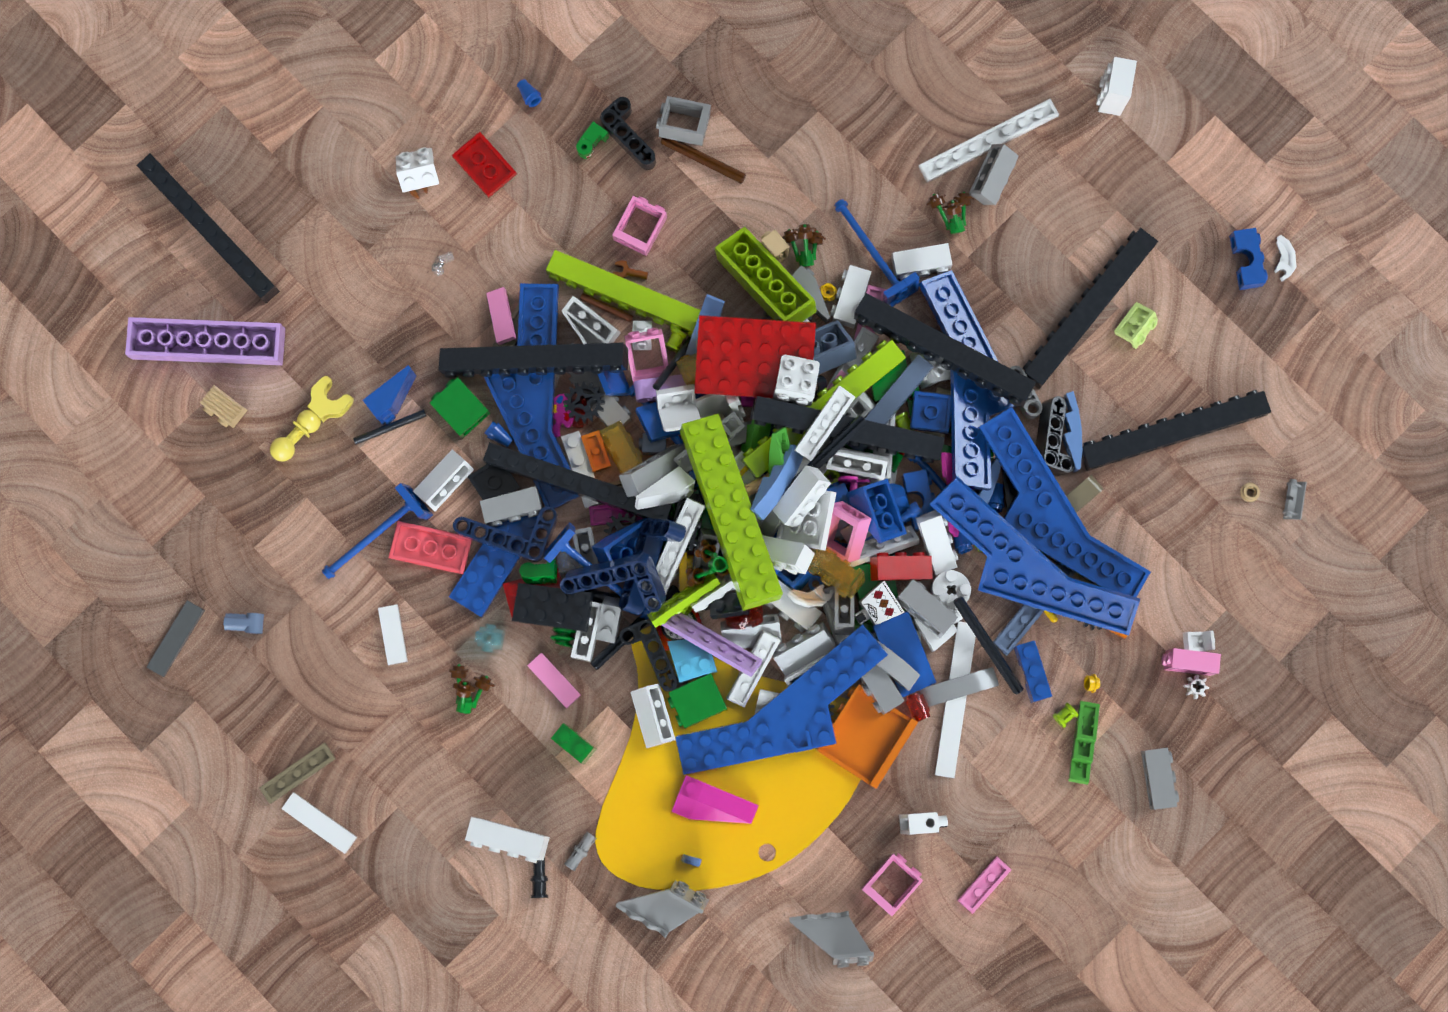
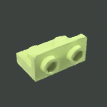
M1136 302L1114 330L1115 335L1130 342L1132 347L1137 349L1139 345L1144 343L1148 333L1156 327L1158 322L1156 313Z

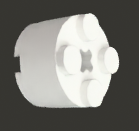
M949 570L935 578L931 584L930 594L938 596L945 607L948 606L956 610L957 608L953 601L961 596L967 602L971 595V586L968 579L962 573ZM946 587L954 588V594L951 593L950 595H948V589Z

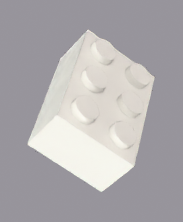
M1114 57L1112 62L1108 63L1107 69L1104 70V74L1100 79L1099 87H1101V91L1096 101V105H1099L1098 112L1121 115L1131 97L1137 61Z

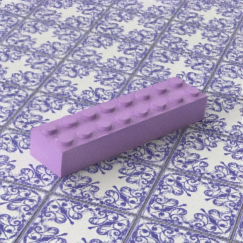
M128 317L125 355L133 360L283 365L285 328L281 323Z

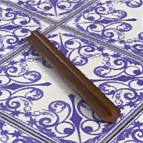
M661 139L662 145L740 184L746 178L745 173L681 141Z

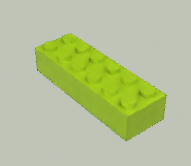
M745 226L715 247L717 260L773 320L803 322L817 312L815 299Z

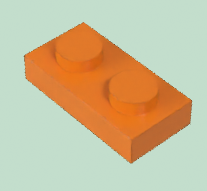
M599 430L581 436L593 473L610 468L611 464Z

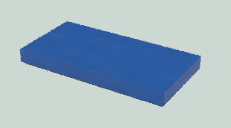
M908 611L877 625H872L877 640L903 659L920 675L910 691L893 680L902 697L937 683Z

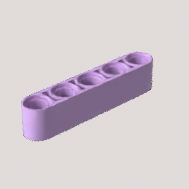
M696 373L669 376L659 390L694 384L695 387ZM659 377L642 379L633 383L638 403L656 401V390L653 388V384Z

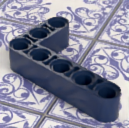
M549 506L543 507L539 512L529 540L466 517L456 518L453 522V529L462 537L532 562H539L543 559L544 551L549 545L558 521V515L554 508ZM547 512L554 514L550 521L544 520V514ZM462 522H466V530L459 531V524ZM485 529L486 532L483 537H476L477 530ZM540 530L547 531V535L543 539L537 538V533ZM497 535L504 537L501 544L494 543V538ZM519 541L522 543L521 549L513 550V543ZM533 548L540 549V554L537 557L530 556V551Z
M645 519L642 523L633 555L640 553L650 555L656 567L663 541L681 542L685 536L686 527L668 519ZM635 580L625 581L619 607L623 611L640 615L645 606Z
M646 553L570 570L560 582V588L564 593L573 594L634 579L644 606L651 612L659 611L666 599V593L651 556Z

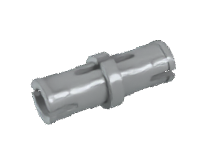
M586 831L582 840L577 846H574V851L564 864L575 871L581 860L588 855L589 848L597 838Z

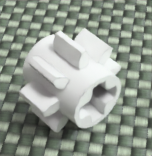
M1195 675L1194 680L1188 677L1187 681L1189 683L1183 685L1188 691L1186 695L1192 694L1194 699L1198 698V694L1205 697L1204 691L1209 689L1204 683L1207 679L1201 680L1199 675ZM1193 684L1200 686V689L1196 690L1193 688Z

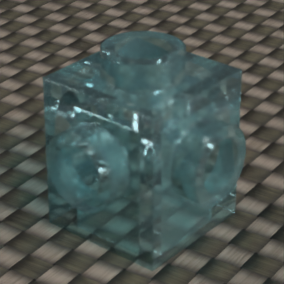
M485 624V627H480L479 631H476L475 642H477L478 647H482L481 651L493 653V649L502 650L505 631L497 629L496 625ZM491 635V640L487 641V637Z

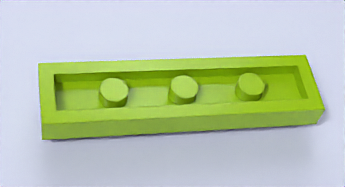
M714 573L705 576L703 585L688 586L663 603L659 611L650 612L647 616L655 628L663 625L673 615L681 613L685 607L697 602L701 596L715 590L720 582Z

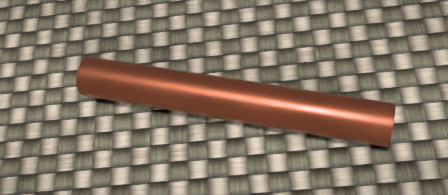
M582 293L580 300L630 323L633 321V315Z

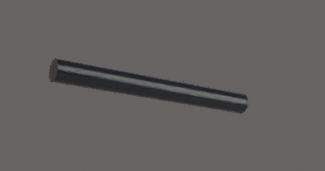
M691 337L687 338L653 384L655 390H659L684 357Z
M423 409L354 437V443L356 445L424 418L427 416L425 410Z

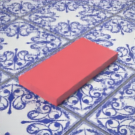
M397 521L389 559L463 575L472 540L456 533Z

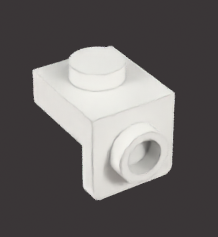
M633 321L632 332H647L648 329L652 328V321ZM651 339L632 343L633 350H652Z
M1214 631L1183 633L1184 649L1202 652L1215 650Z

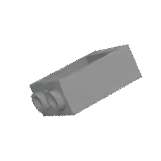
M667 96L666 102L662 103L660 109L662 117H658L656 129H659V137L703 146L710 119L711 105ZM670 112L700 118L697 131L667 125Z

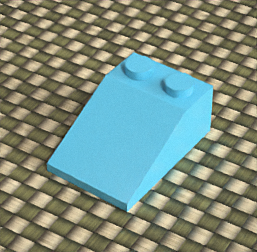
M686 639L667 641L680 684L704 677L710 673H717L712 654Z

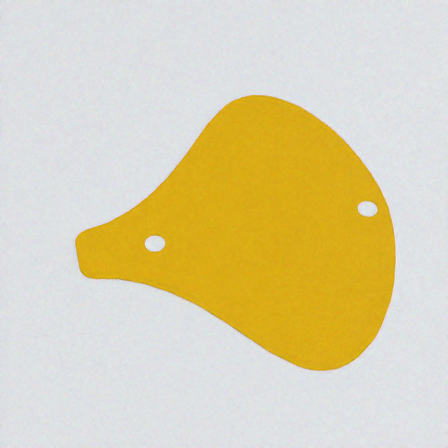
M651 626L641 630L643 634L650 633ZM638 641L631 644L637 665L638 689L659 684L642 642ZM651 641L648 644V649L651 652H656L659 648L656 641ZM667 650L665 652L670 661L675 676L677 677V672L674 666L670 650ZM713 656L717 673H713L712 676L727 710L686 729L683 725L679 727L675 718L678 713L675 708L671 709L667 700L670 697L669 692L671 691H665L662 688L661 691L674 736L748 721L755 714L760 689L781 693L788 686L786 682L761 676L745 707H742L726 698L740 671ZM657 660L656 668L663 670L666 667L665 660ZM670 670L665 673L659 674V676L663 675L666 682L663 685H667L670 688L673 679L668 678L667 673H670ZM838 696L830 703V705L835 706L830 709L834 713L831 719L836 720L839 715L836 711L841 703L846 704L848 699ZM635 713L628 744L601 809L595 833L597 853L601 862L610 872L639 887L666 890L670 889L676 880L686 883L693 891L742 883L779 868L806 849L841 813L851 799L861 779L816 751L817 748L684 775L676 738L674 741L646 748L638 717ZM686 775L759 805L752 823L692 820L673 813L672 809ZM764 844H771L776 850V855L771 861H764L759 857V849ZM685 854L702 859L700 866L697 867L683 863L681 861L682 855Z

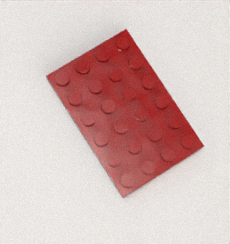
M699 315L694 393L773 398L783 355L810 360L814 359L816 323Z

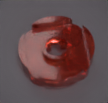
M762 606L751 608L748 615L725 618L729 628L738 630L746 629V625L756 627L764 620Z

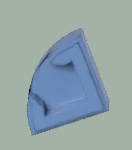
M685 854L682 855L681 859L683 863L697 867L700 866L702 860Z

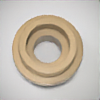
M1247 483L1241 487L1240 495L1244 501L1253 502L1259 498L1260 490L1257 485ZM1247 490L1252 491V496L1247 495Z

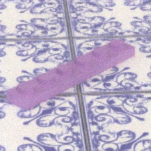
M682 613L673 615L662 625L750 677L762 664L761 658Z

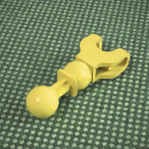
M328 376L322 377L311 389L312 399L307 406L308 410L299 413L297 422L293 421L295 428L286 438L279 437L271 443L270 453L272 457L281 462L291 459L295 452L294 445L303 435L309 438V433L319 429L321 421L324 423L328 418L342 417L352 406L354 398L345 394L338 400L327 399V393L332 387V380Z

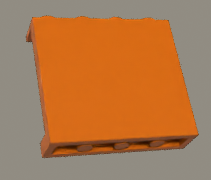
M858 684L857 687L852 686L847 696L850 698L847 703L842 702L836 711L839 713L836 720L832 719L837 743L818 747L816 751L877 789L918 722L895 708L884 715L882 712L878 713L872 704L875 701L871 695L867 696L861 685Z

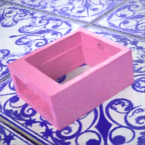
M633 196L612 235L613 240L647 256L667 219V212L659 205L653 206L649 204L648 200L639 196L637 198ZM635 208L659 218L647 243L623 232Z
M650 328L647 332L642 333L633 331L624 336L626 346L629 348L628 359L633 383L642 379L659 377L668 365L662 329ZM659 338L664 366L636 371L631 343Z
M843 501L834 503L826 552L837 556L844 563L859 560L871 518ZM840 519L853 526L847 548L834 541Z
M1173 648L1165 651V654L1162 655L1161 664L1164 665V670L1211 676L1219 674L1221 654Z
M892 853L861 888L891 916L895 914L923 881L920 878L922 874L916 868L912 867L910 869L905 865L907 860L899 853L896 856ZM894 861L914 881L893 905H890L871 885Z

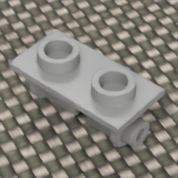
M1289 479V482H1287L1288 489L1285 509L1282 512L1284 513L1283 519L1301 520L1307 482H1297L1295 479Z

